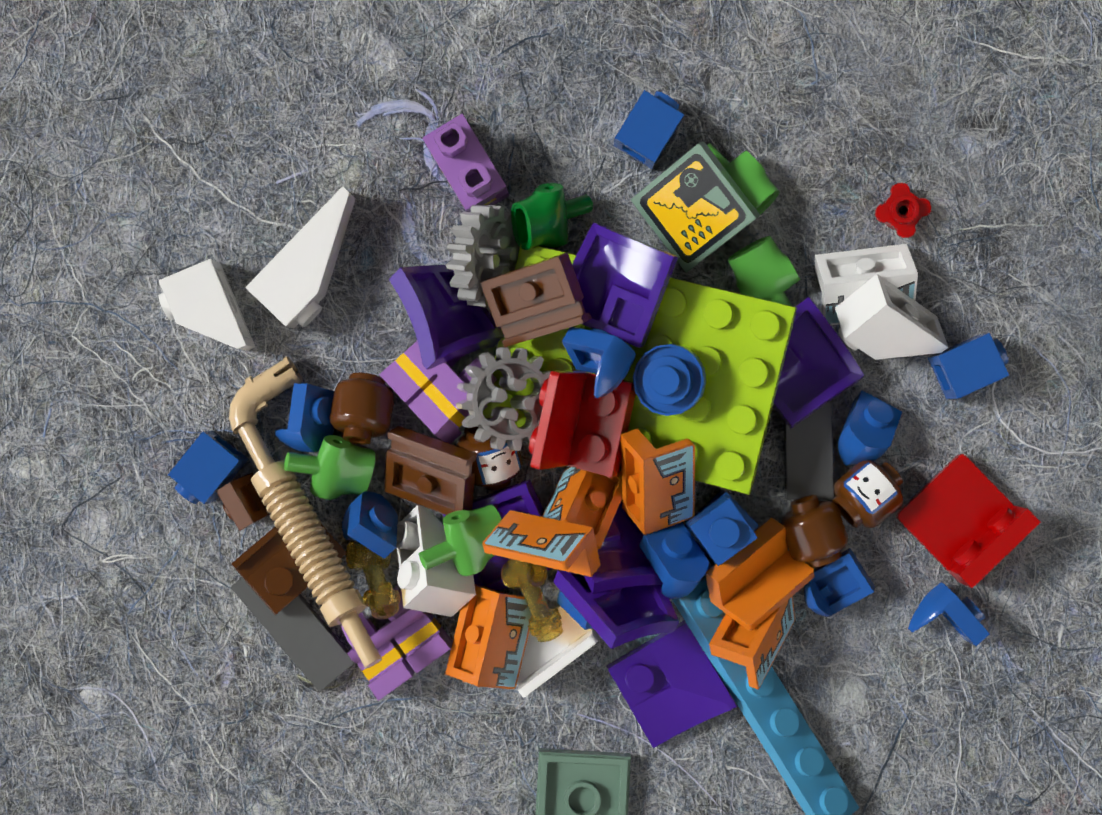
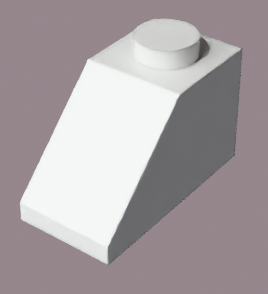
M208 259L159 280L163 293L158 295L159 302L169 320L175 319L176 324L237 349L250 350L255 347L221 263Z
M878 274L874 275L835 307L840 323L838 331L844 343L852 350L860 349L875 360L942 353L948 348L938 317Z

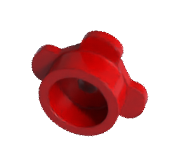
M897 183L891 187V195L884 204L877 206L875 217L880 223H885L889 228L896 230L899 237L909 238L915 234V226L919 220L930 214L931 204L928 199H919L911 193L906 183ZM901 206L907 208V213L905 215L899 213V208Z

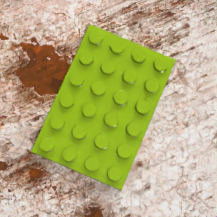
M520 246L515 270L566 252L540 246L523 250ZM568 253L571 263L573 264L576 255ZM670 277L645 346L638 348L628 344L636 353V358L624 380L633 382L636 364L645 352L656 346L676 344L690 349L702 362L706 374L704 393L697 404L681 414L669 416L652 412L640 402L636 395L628 431L638 428L656 449L684 439H690L695 444V481L749 495L752 491L797 307ZM582 324L573 326L586 330L592 329ZM569 328L508 346L511 357L516 348L527 349V361L533 356H541L544 359L539 369L541 372L580 371L576 370L562 343ZM503 337L498 342L497 348L504 347L502 340H504L505 337ZM497 369L493 372V375L497 378L493 385L501 388L499 382L503 375ZM530 378L526 379V388L521 391L505 390L508 398L502 403H487V407L483 410L484 417L492 418V409L499 406L512 408L510 399L515 395H530L534 390L533 381ZM515 409L519 414L515 424L520 428L525 424L526 417L523 411Z

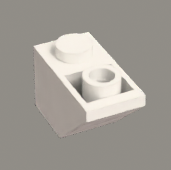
M417 505L397 524L396 548L399 563L397 581L402 592L403 608L452 617L476 595L473 575H460L452 559L428 570L424 569L419 558V552L446 541L444 525L427 507Z

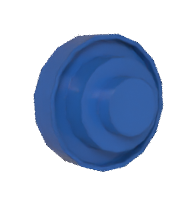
M676 344L656 346L645 352L636 364L633 375L634 390L640 402L652 412L665 416L681 414L694 407L703 396L706 385L705 368L699 357L687 347Z

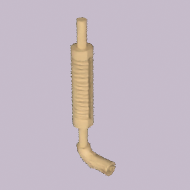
M286 356L282 361L256 377L249 376L245 379V384L236 392L230 404V425L233 434L240 435L259 470L252 476L251 482L259 497L263 498L262 502L264 506H267V512L271 513L270 517L272 521H275L274 525L279 529L280 536H283L282 540L287 544L288 551H292L290 555L293 559H296L295 564L300 567V573L304 574L303 579L305 582H308L309 590H313L311 592L312 596L317 597L315 600L317 605H322L320 610L329 627L342 624L365 669L379 663L382 658L358 616L367 606L359 591L353 588L355 583L349 580L350 574L345 572L346 567L341 565L342 560L337 557V550L333 549L334 545L330 543L329 536L324 534L326 530L321 526V521L316 519L317 514L312 511L314 508L309 504L308 497L304 496L305 492L301 490V484L296 481V475L294 472L284 470L285 460L274 461L255 426L258 423L257 413L269 406L268 401L293 387L294 383L300 384L303 382L301 375L296 373L298 369L292 360Z

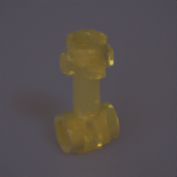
M350 541L346 549V562L349 569L364 571L369 588L362 597L366 606L370 607L371 614L376 619L392 617L399 611L401 597L399 591L393 590L392 584L386 582L383 569H387L390 564L391 553L384 559L359 542Z
M513 559L507 561L503 565L501 577L503 583L508 588L521 589L532 614V617L528 620V627L532 636H536L538 642H548L560 636L564 631L560 620L562 619L558 608L549 609L540 588L547 579V568Z

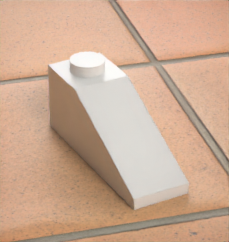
M343 186L245 287L286 327L294 329L298 324L305 327L322 310L318 303L326 296L356 199Z

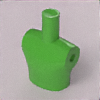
M711 143L707 144L761 215L779 195L778 188L771 182L763 166L746 150L729 162Z
M771 236L760 238L729 257L728 261L734 272L736 285L741 294L792 306L785 291L800 281V277L788 256L783 254L777 247Z
M329 435L324 437L317 456L287 452L284 470L312 474L310 492L321 499L332 500L345 494L360 495L369 488L375 465V452L373 449L345 441L342 437Z
M490 504L479 509L459 510L446 515L443 518L446 541L419 552V558L424 569L428 570L452 559L458 573L462 576H470L482 571L487 562L495 556L485 553L482 545L483 541L502 520L495 506Z

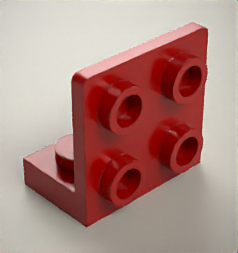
M551 371L549 378L544 381L540 390L539 403L542 407L539 426L533 430L529 442V452L532 454L530 466L539 470L571 466L611 478L617 477L621 464V434L628 432L636 396L634 382L623 380L611 393L595 398L596 374L585 371Z
M958 454L896 514L897 520L955 580L970 588L977 585L1041 523L1028 508L1014 506L964 454Z

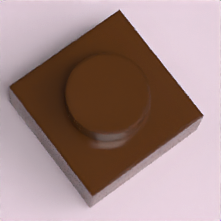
M253 472L229 482L216 491L223 502L225 513L235 522L239 531L271 515L266 510L267 506H264L262 502L263 498L259 497L251 482V478L254 475Z

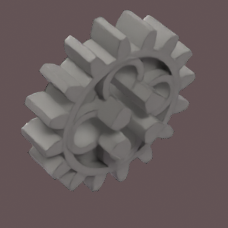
M472 205L471 212H462L460 214L462 226L453 225L452 227L456 240L455 243L447 244V249L453 253V259L446 264V269L454 270L455 275L450 281V286L459 288L457 294L459 300H466L469 306L488 308V303L480 283L489 278L515 270L517 253L520 247L517 245L513 235L511 213L504 212L503 206Z
M499 347L496 349V359L490 353H481L479 355L481 368L467 365L465 371L472 379L470 383H458L457 388L467 393L466 400L456 403V408L468 410L469 416L462 421V425L467 428L478 427L474 435L476 441L485 442L491 437V448L502 450L507 441L510 450L519 451L522 447V438L529 444L533 430L539 426L542 407L539 403L540 390L544 381L549 378L551 371L541 372L539 370L544 361L541 356H533L527 361V349L516 348L511 357L508 347ZM497 369L503 375L499 382L501 388L494 386L491 380L493 372ZM530 378L533 381L534 390L530 395H515L510 399L512 408L499 406L492 409L491 416L493 417L487 420L484 417L483 408L487 403H502L508 398L505 390L521 391L526 388V379ZM515 409L523 411L526 417L525 424L520 428L515 424L519 415Z

